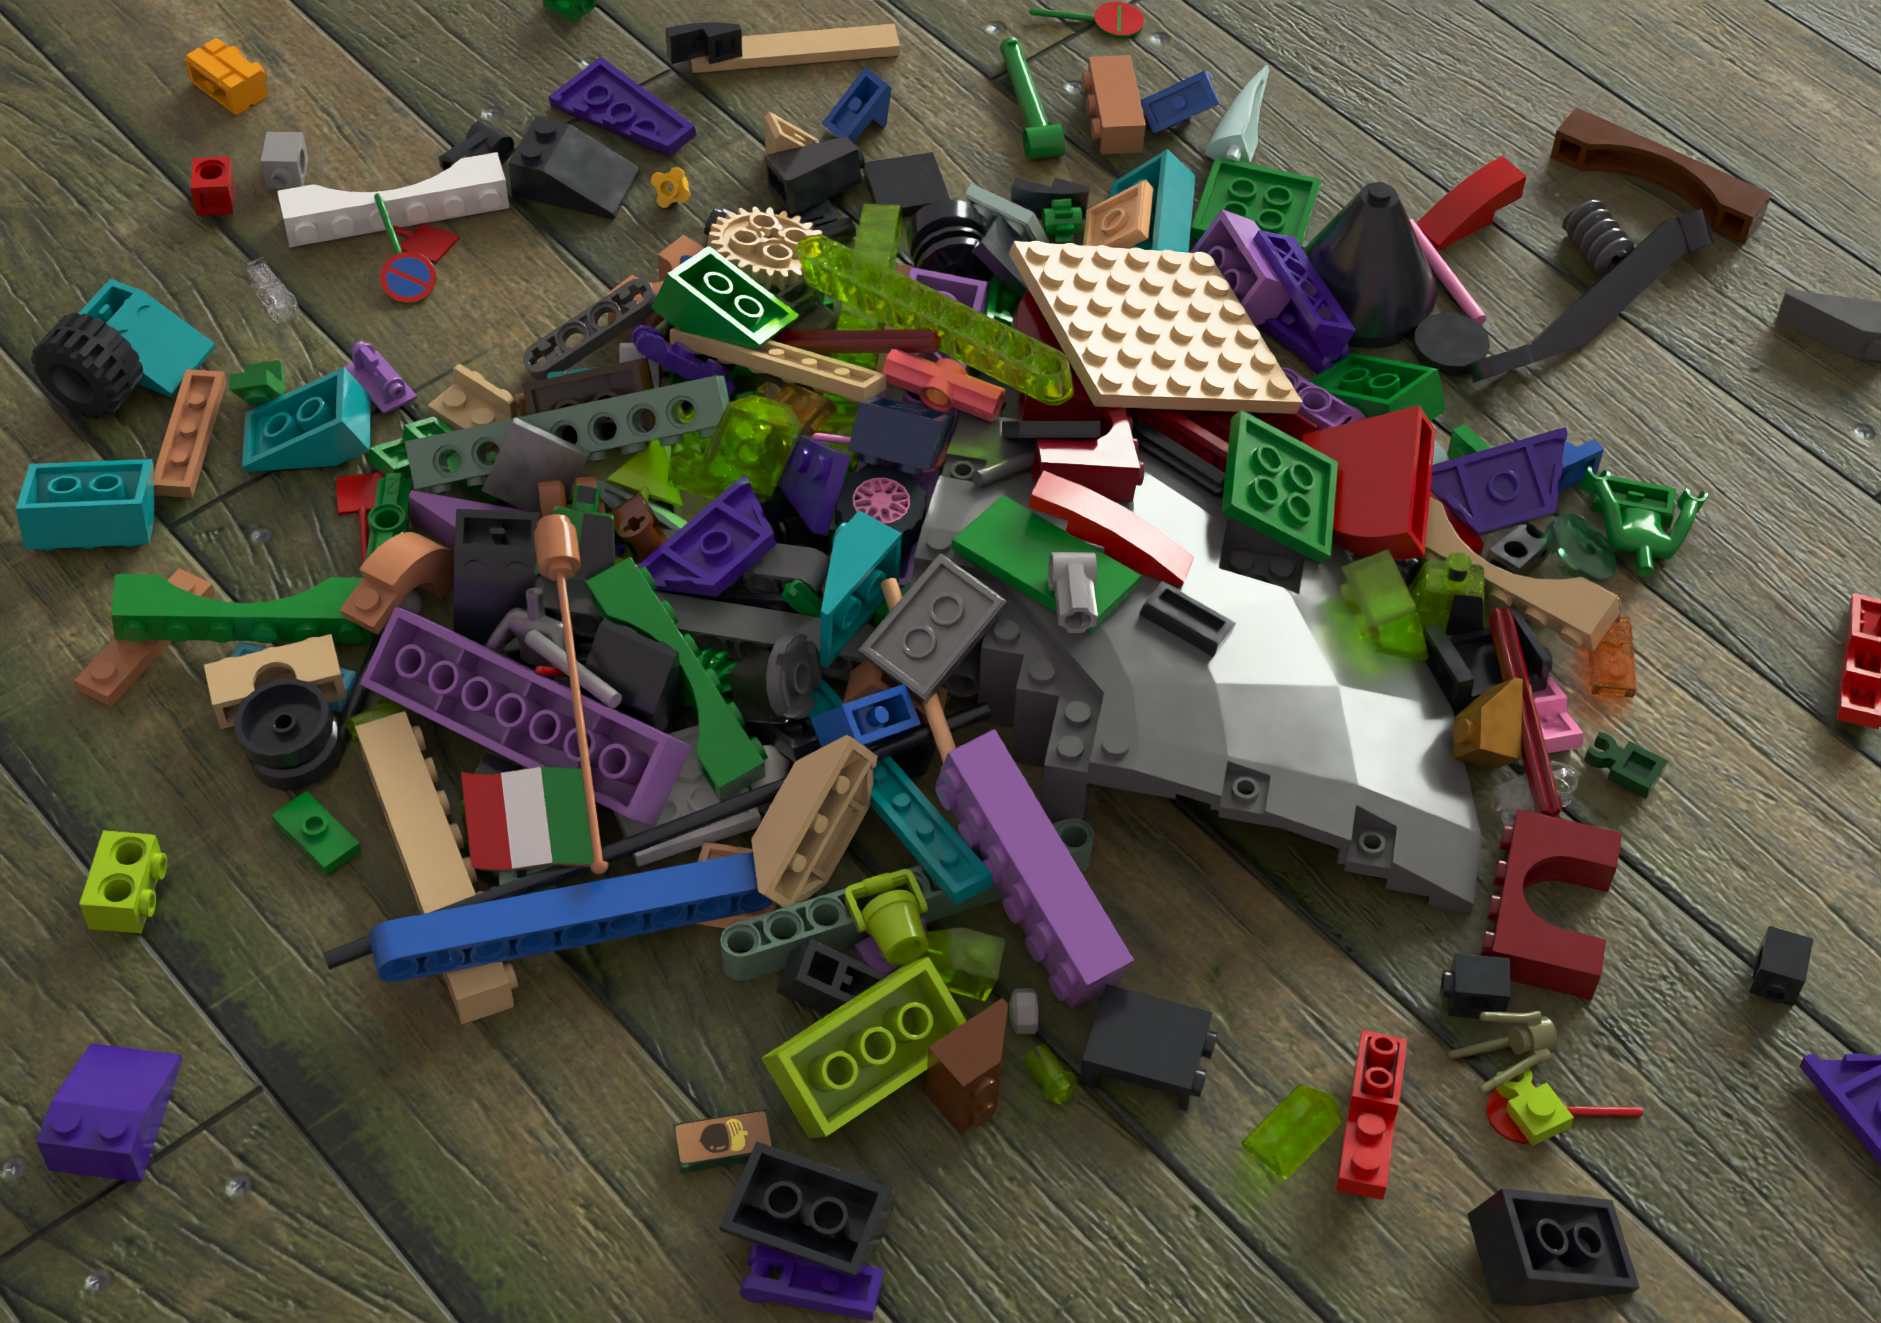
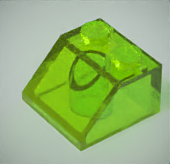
M750 395L729 402L702 460L697 476L701 479L731 486L741 476L745 475L750 481L753 492L772 496L803 426L790 405L757 395Z
M1389 549L1341 567L1346 583L1340 585L1339 588L1347 608L1355 607L1358 612L1357 615L1353 616L1361 639L1369 637L1377 653L1417 661L1429 659L1417 608Z

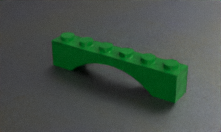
M630 556L587 580L586 585L589 598L602 619H606L619 626H628L637 634L656 642H664L679 652L681 679L695 703L699 718V738L696 752L698 768L719 801L730 798L766 777L764 761L768 759L764 747L756 736L749 739L741 727L745 724V720L735 703L726 704L719 693L723 690L720 680L712 668L709 667L704 670L697 657L701 656L693 638L688 633L682 636L675 625L679 622L677 615L667 600L660 602L653 592L657 587L647 568L644 566L638 569Z
M115 574L111 618L115 640H128L131 642L143 640H170L173 642L199 640L218 643L256 641L259 643H271L274 641L301 642L307 638L331 634L333 642L357 644L359 642L372 643V632L344 618L340 612L341 607L362 578L330 577L315 587L291 597L255 603L224 602L197 596L174 586L160 575Z

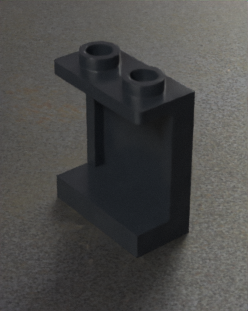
M1516 606L1509 607L1513 614L1532 692L1546 689L1549 671L1553 667L1551 653L1547 647L1541 645L1535 636L1530 621L1523 618ZM1439 623L1423 627L1420 652L1454 712L1464 710L1488 688L1504 682L1490 628L1448 638Z
M1106 984L1082 1059L1079 1084L1097 1088L1101 1075L1177 1095L1180 1097L1178 1109L1187 1111L1191 1096L1200 1098L1207 1070L1199 1069L1202 1057L1211 1059L1218 1032L1210 1031L1213 1012Z

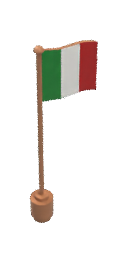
M553 514L545 516L537 522V528L533 536L538 572L552 581H557L581 768L537 767L492 775L461 772L471 866L484 871L509 872L551 865L590 867L595 874H602L608 868V863L603 861L566 588V580L578 572L581 567L577 532L567 516Z

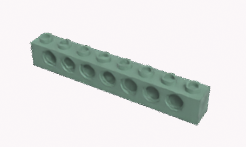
M711 376L518 417V419L561 439L565 428L569 425L572 426L578 435L575 445L590 451L586 463L606 459V451L621 448L622 455L645 451L644 443L655 440L660 441L661 447L685 442L684 434L699 432L700 439L724 434L722 426L734 424L724 376ZM684 401H689L695 409V416L688 424L682 422L678 415V409ZM646 409L651 410L656 418L655 426L649 432L643 430L639 422L641 413ZM608 417L614 420L617 427L615 436L610 440H607L601 433V424ZM514 418L404 441L414 489L428 488L430 494H440L453 491L452 483L466 480L468 487L485 484L493 466L486 457L487 446L494 442L499 449L501 448ZM453 450L457 451L462 459L461 467L456 472L448 465V457Z

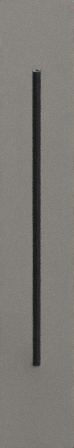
M982 702L948 715L945 718L952 733L991 718V711L988 704ZM929 723L866 746V748L877 755V761L934 740V736ZM786 777L601 847L603 861L609 864L774 800ZM553 865L431 912L530 894L588 872L591 869L585 866ZM368 936L323 952L329 970L372 954Z

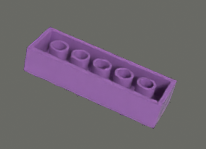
M994 729L949 751L936 782L938 799L946 810L951 809L959 821L958 831L961 838L970 848H975L984 865L993 874V885H997L1004 897L1003 907L1007 916L1014 924L1019 923L1026 934L1025 942L1032 958L1036 962L1042 961L1050 975L1048 982L1056 998L1059 1001L1065 1000L1069 1009L1073 1010L1103 994L1106 984L1116 987L1134 959L996 730Z

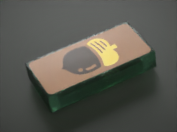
M766 1109L673 1124L680 1173L747 1163L756 1141L773 1147Z

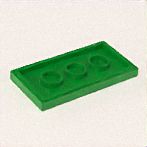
M1005 495L998 498L952 540V551L1056 613L1055 591H1050L1048 584L1050 553H1095L1097 561L1095 587L1097 621L1096 626L1086 629L1089 633L1100 625L1140 585V574Z

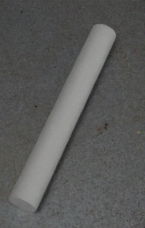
M534 629L528 632L525 637V643L569 676L566 652L539 631ZM576 660L579 685L609 708L617 707L622 700V695Z

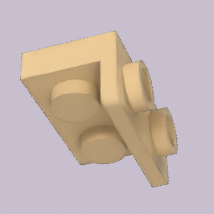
M461 364L453 368L455 383L428 404L429 416L436 415L453 431L517 418L516 401L508 391L497 388L486 381L481 374L476 371H470ZM494 442L487 446L486 452L495 445Z

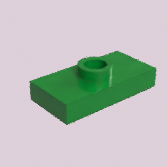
M307 791L271 815L273 824L326 876L362 852L360 842Z

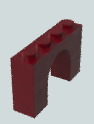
M1023 371L1017 400L1020 421H1100V436L1092 438L1093 440L1090 441L1037 438L1031 468L1034 488L1044 470L1082 485L1112 501L1133 502L1136 486H1142L1144 481V462L1138 461V439L1132 438V416L1126 415V408L1095 407L1080 379L1075 374Z
M1518 809L1513 826L1505 824L1499 849L1507 851L1505 860L1498 859L1493 879L1494 885L1501 886L1499 895L1492 894L1487 913V920L1494 921L1493 931L1485 930L1480 956L1510 958V981L1592 1000L1602 973L1606 939L1561 929L1544 922L1529 908L1523 892L1530 886L1544 881H1561L1608 892L1618 865L1622 832Z

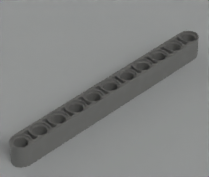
M544 576L538 577L534 588L543 590L545 616L562 622L557 581H552ZM569 578L566 580L572 633L577 636L595 638L599 624L603 619L589 598L586 581ZM653 591L660 602L667 600L670 603L679 621L675 624L682 636L688 633L693 638L700 652L705 648L713 646L717 653L728 650L729 660L768 666L771 651L778 639L788 633H798L806 635L808 637L807 641L814 642L820 656V617ZM865 625L827 669L821 666V674L823 676L849 680L850 672L867 660L860 655L858 649L877 627ZM975 645L942 685L943 688L948 690L947 696L968 698L978 693L981 647L979 645Z

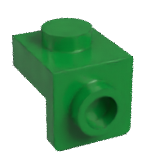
M279 360L248 364L244 367V373L229 375V390L248 404H264L285 394L284 364Z

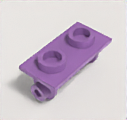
M360 341L353 345V362L344 367L371 396V401L383 415L417 399V395L381 354L374 350L370 343Z

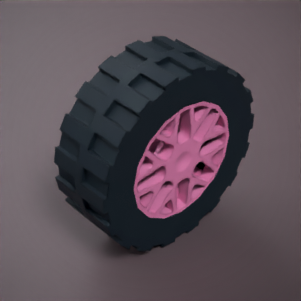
M881 464L874 465L873 467L865 466L859 468V471L851 472L847 475V479L843 481L835 507V525L838 528L843 522L848 523L858 511H861L902 533L901 552L903 553L919 540L927 509L925 490H922L921 483L911 477L910 473L899 471L895 466L890 465V467Z

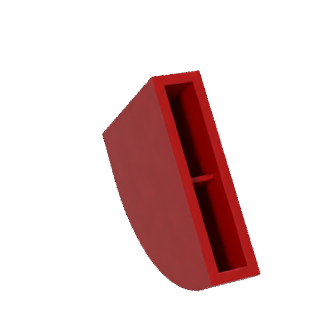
M1419 405L1303 434L1302 443L1338 461L1332 539L1350 553L1368 559L1384 561L1406 560L1425 556L1436 429Z

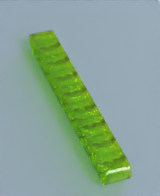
M819 234L810 235L800 240L797 244L796 251L805 282L810 286L896 329L937 330L938 335L941 336L939 351L1045 404H1062L1073 395L1074 387L1067 356L1061 351L826 236Z

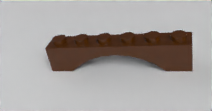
M1577 107L1557 129L1550 155L1551 158L1580 171L1622 173L1656 183L1680 196L1696 210L1703 209L1707 224L1711 230L1744 245L1763 221L1772 195L1770 192Z

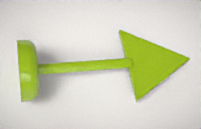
M659 440L650 442L645 447V451L638 452L605 481L637 493L640 492L647 503L649 497L681 508L683 507L665 448L661 447ZM628 545L625 547L623 558L615 557V565L630 556L633 559L634 556Z

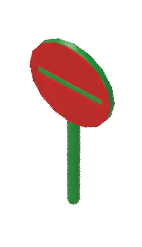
M1124 2L1102 4L1096 9L1094 15L1035 8L1029 10V14L1034 16L1095 22L1100 31L1117 38H1129L1137 35L1142 31L1145 22L1144 16L1138 8Z

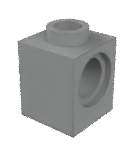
M266 132L260 161L266 189H290L304 185L308 155L303 132Z

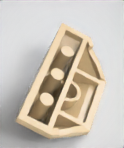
M845 735L795 761L751 839L758 892L782 908L808 899L828 883L869 809L873 787V768L876 767L878 756L854 738Z

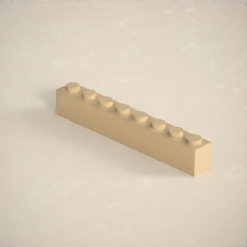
M404 711L355 726L363 760L420 914L429 913L482 893L483 891L475 893L472 883L477 882V876L474 867L471 866V858L466 857L462 859L459 849L464 848L457 823L449 825L446 816L451 815V809L445 791L436 792L433 783L439 782L433 760L431 757L424 759L421 751L426 750V745L419 725L411 727L407 714ZM510 961L443 973L461 1025L514 1007L511 989L517 988L518 982Z

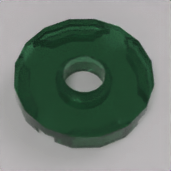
M1562 513L1547 525L1545 532L1547 548L1551 554L1557 553L1561 559L1558 565L1571 578L1583 577L1597 585L1598 583L1602 584L1615 574L1617 563L1611 545L1601 531L1586 518L1575 513Z

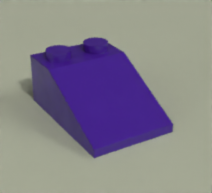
M91 1043L52 1099L36 1143L48 1170L142 1182L183 1060L182 1056L179 1054Z

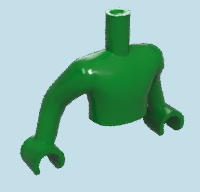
M1588 466L1580 479V486L1587 493L1598 494L1603 508L1604 524L1609 544L1617 550L1634 553L1636 556L1637 574L1642 577L1650 576L1653 574L1652 557L1670 559L1675 555L1689 533L1696 514L1707 500L1708 493L1701 491L1696 498L1690 493V488L1686 487L1677 500V505L1681 512L1671 532L1667 535L1661 526L1660 515L1654 511L1641 508H1627L1620 512L1618 501L1607 482L1611 473L1604 469L1598 477L1592 472V467Z

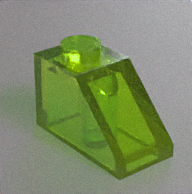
M963 927L925 932L928 948L918 959L930 958L949 992L986 1001L998 980L1006 939Z

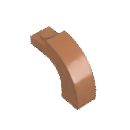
M405 532L390 538L379 546L359 568L363 578L341 607L340 612L344 618L378 635L390 619L395 606L398 607L414 588L418 587L440 599L444 598L454 584V551L413 532Z

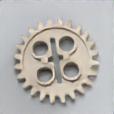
M753 207L752 213H748L742 208H739L738 215L729 211L726 212V218L717 217L716 224L711 225L707 246H710L755 282L763 284L764 288L768 291L772 285H777L781 291H785L786 285H790L796 290H799L800 283L811 286L813 279L819 281L822 273H826L830 248L827 247L828 239L821 238V230L812 231L813 223L801 224L800 216L791 219L787 217V211H782L777 215L774 214L772 208H768L766 213L760 212L757 207Z

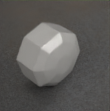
M1033 988L1015 989L1011 994L1009 1020L1016 1034H1035V1031L1038 1029L1037 993Z

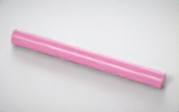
M1409 219L1430 268L1467 317L1472 318L1480 325L1484 324L1487 316L1414 220Z

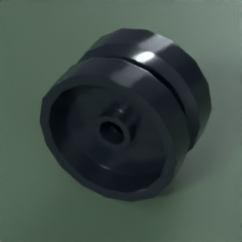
M289 678L274 680L264 684L243 699L235 714L234 731L256 778L268 787L281 790L308 787L321 781L335 768L342 755V736L323 692L308 681Z

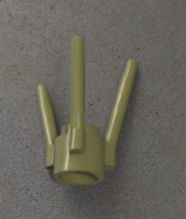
M1540 1011L1529 1013L1482 1012L1479 1016L1482 1021L1517 1024L1514 1028L1510 1029L1508 1037L1450 1050L1448 1053L1450 1059H1456L1511 1047L1515 1054L1526 1057L1524 1060L1480 1085L1478 1088L1479 1093L1486 1094L1534 1065L1550 1061V1052L1556 1049L1558 1037L1554 1024L1546 1016L1542 1017Z

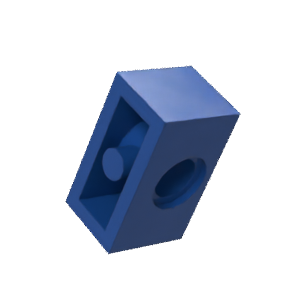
M905 684L840 705L811 719L821 747L845 735L854 738L866 747L921 725Z

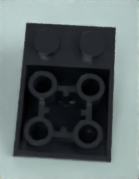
M456 509L454 540L455 633L476 643H487L496 627L510 610L514 608L527 610L526 591L534 588L537 578L541 576V574L534 573L537 559L533 536L537 528L536 524L542 518L541 512ZM513 635L511 639L508 641V643L512 641L516 636Z

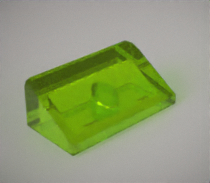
M1299 1084L1241 1142L1243 1148L1274 1173L1287 1179L1342 1123V1115L1335 1097Z

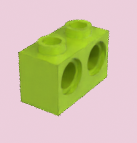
M103 830L79 903L88 929L142 934L146 917H151L155 910V888L157 881L164 879L167 870V856L165 853H161L156 835Z

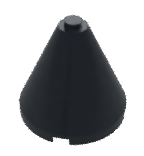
M1375 182L1365 185L1303 249L1355 328L1354 334L1347 343L1350 347L1382 348L1399 344L1403 335L1416 330L1419 323L1434 312L1437 297L1436 280L1398 192L1387 183Z

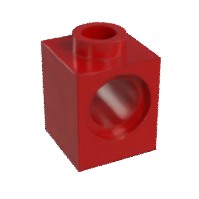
M230 156L193 158L190 189L196 215L234 214L236 181Z

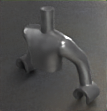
M530 588L526 591L527 610L521 608L510 610L490 636L486 647L502 654L508 641L515 635L520 645V658L523 661L535 666L557 668L525 643V637L528 632L535 629L566 652L562 622L545 616L543 590L540 588ZM554 676L557 682L571 688L570 678Z

